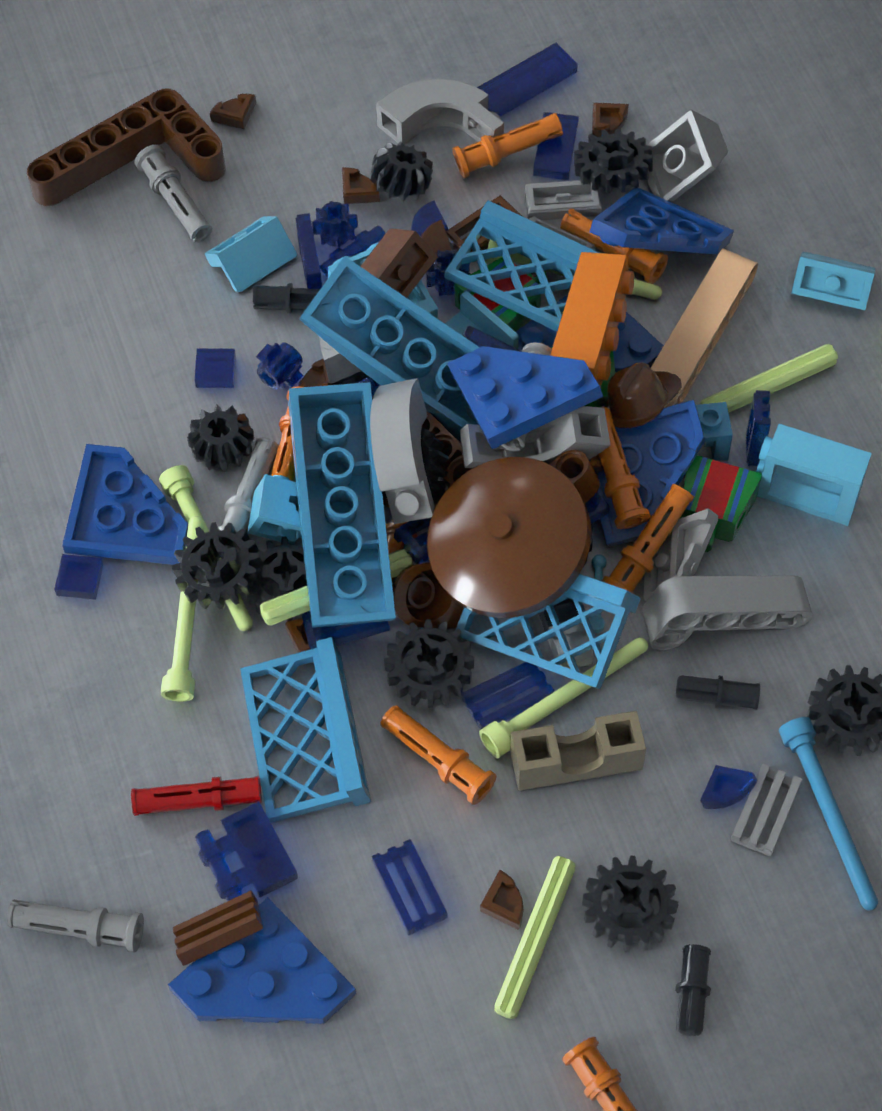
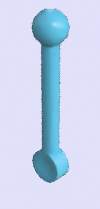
M598 554L592 558L591 564L595 568L594 579L601 581L603 579V569L607 565V559L603 555ZM601 613L590 618L594 632H602L605 628V620L601 617Z

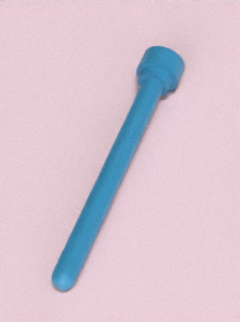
M809 717L793 719L779 728L780 736L785 747H790L793 753L798 754L862 907L866 910H874L878 905V898L813 748L816 743L814 740L816 736L815 729Z

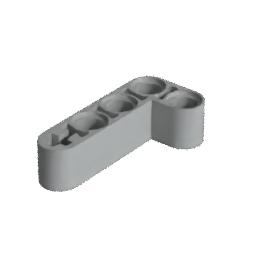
M794 575L673 577L659 584L642 607L650 645L655 650L676 648L682 645L695 630L790 629L802 626L813 618L803 580L801 577Z

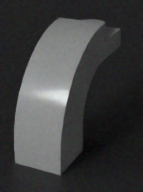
M426 79L412 82L393 90L376 103L377 127L397 143L401 141L404 145L420 132L438 126L460 129L477 142L481 141V136L491 135L493 138L504 134V122L495 112L488 111V94L475 86L456 80Z
M418 378L379 386L373 396L371 405L370 430L374 465L380 492H386L394 524L430 518L435 510L421 451V428L428 415Z
M589 406L580 407L528 432L525 446L520 451H510L502 446L492 449L479 425L467 424L460 430L465 468H475L488 461L506 457L532 458L550 464L559 455L570 450L583 452L589 460L610 446L605 409Z

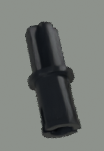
M288 283L287 286L254 285L253 309L287 310V313H292V309H306L320 289L293 288L292 283Z
M681 675L677 679L676 698L679 700L715 704V708H720V705H728L757 710L760 698V683L753 684L723 680L721 675L718 676V679Z
M689 944L685 945L682 950L681 982L677 983L675 991L679 993L676 1029L685 1036H699L703 1032L706 997L711 994V988L707 985L711 950L706 946Z

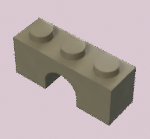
M637 711L596 717L592 728L577 735H556L553 725L511 732L510 753L518 791L643 770L646 746Z

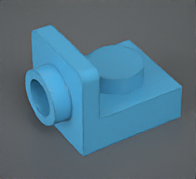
M727 403L696 405L706 440L704 447L711 448L713 460H729L733 433Z

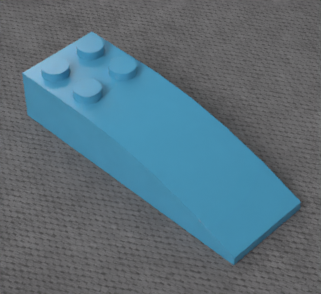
M344 256L301 315L300 321L380 385L418 378L426 411L431 413L461 442L460 430L467 424H479L455 382L447 363L480 347Z
M367 382L289 388V416L312 628L393 621L396 619L383 495L380 492L371 444V384Z

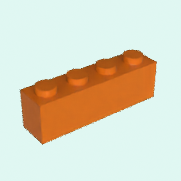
M581 252L550 356L584 360L600 388L602 381L608 380L610 376L611 358L609 355L611 351H616L618 347V323H624L626 318V294L631 295L634 289V272L628 271L627 255Z

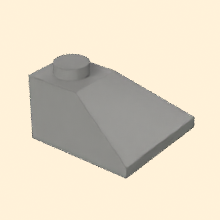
M691 109L646 145L652 146L653 171L649 172L648 179L652 194L674 202L718 167L728 153L718 123Z

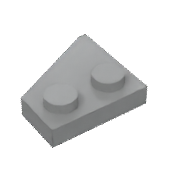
M705 509L678 520L653 557V570L651 573H645L644 602L649 599L663 581L673 577L695 575L718 522V515L710 509ZM662 525L656 528L652 537L656 536Z

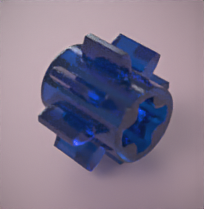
M329 201L322 209H315L316 220L312 221V230L314 235H320L321 245L328 244L329 246L341 248L348 240H355L354 229L358 228L357 214H350L348 203L342 204Z
M438 250V258L426 272L427 287L435 286L439 296L455 294V283L444 278L445 270L457 254V250H445L442 252ZM470 263L462 264L458 270L470 275Z
M283 342L280 345L275 343L273 346L267 344L256 356L260 361L257 365V375L264 384L272 389L277 390L279 387L284 389L286 386L292 388L304 376L299 371L302 368L303 358L288 343Z

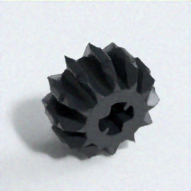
M401 141L397 146L392 143H386L385 147L378 149L377 154L374 155L370 181L377 184V191L388 193L389 198L393 196L399 197L402 202L407 197L411 200H417L430 187L433 162L427 159L426 152L415 150V145L408 147Z
M216 404L212 413L201 409L200 419L191 420V432L188 433L187 437L188 446L192 450L193 458L196 462L204 461L209 471L217 464L220 465L224 472H226L229 463H234L241 467L243 462L242 456H251V443L255 439L254 431L249 425V419L246 414L237 415V410L233 405L226 411H222L218 404Z

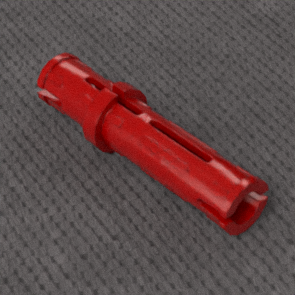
M221 776L212 777L211 782L142 789L132 788L131 804L134 816L214 807L215 811H222L224 806L262 803L259 776L232 780H222Z

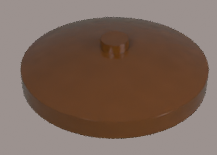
M499 458L469 470L458 478L444 493L434 510L429 525L427 539L429 561L441 586L460 605L470 611L488 617H519L531 614L550 605L575 582L589 553L591 522L582 496L573 483L558 469L532 458Z

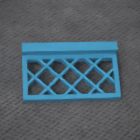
M487 200L481 210L480 219L445 270L444 278L552 330L558 331L562 317L561 313H563L566 303L557 304L552 292L571 287L581 252H599ZM481 235L497 242L498 247L480 250L477 240ZM519 253L529 258L532 263L514 267L510 255ZM502 256L507 268L489 272L485 260ZM477 261L481 273L470 276L458 269L462 264ZM553 269L563 274L565 279L548 283L544 270ZM536 272L540 285L523 288L518 276ZM511 277L515 290L503 292L495 288L493 281ZM545 294L549 306L542 308L529 304L527 297Z
M579 574L569 589L550 605L531 614L512 617L501 624L498 618L489 617L493 628L480 635L469 632L474 616L478 613L464 607L456 630L459 629L461 631V638L601 689L630 612L635 614L641 598L625 589ZM567 598L572 599L579 615L560 624L553 606ZM583 604L592 606L593 608L586 611ZM547 610L554 628L535 637L528 619ZM603 611L615 614L610 630L596 637L589 618ZM582 622L590 641L571 650L564 631ZM522 623L528 641L514 648L509 647L503 631ZM557 635L564 654L550 661L544 660L538 644ZM497 636L499 643L490 640V638ZM532 648L534 656L525 653V651ZM593 648L598 661L593 675L590 677L580 673L574 657ZM568 662L570 669L560 665Z
M332 637L316 641L317 648L240 668L265 809L270 823L348 802H353L355 807L371 803L342 657ZM314 662L316 672L306 686L291 678L298 666ZM270 674L278 680L265 697L255 691L253 678ZM286 684L302 692L290 710L274 702ZM317 686H319L320 694L314 691ZM309 697L321 702L323 710L314 723L298 715ZM257 700L262 702L259 708L257 706ZM270 707L285 715L273 734L261 728L260 722ZM293 721L309 729L297 747L281 739ZM325 721H326L327 731L324 730L323 728H321V727L323 726V724L325 723ZM317 734L330 741V748L321 761L305 752ZM263 737L269 739L266 745L264 744ZM276 745L293 753L280 772L269 766L267 760ZM300 758L316 766V769L305 785L288 777ZM332 760L334 761L335 769L329 766ZM324 772L337 778L339 792L321 796L312 791V789ZM270 774L276 777L273 783L271 782ZM284 782L300 791L292 804L276 808L274 796Z

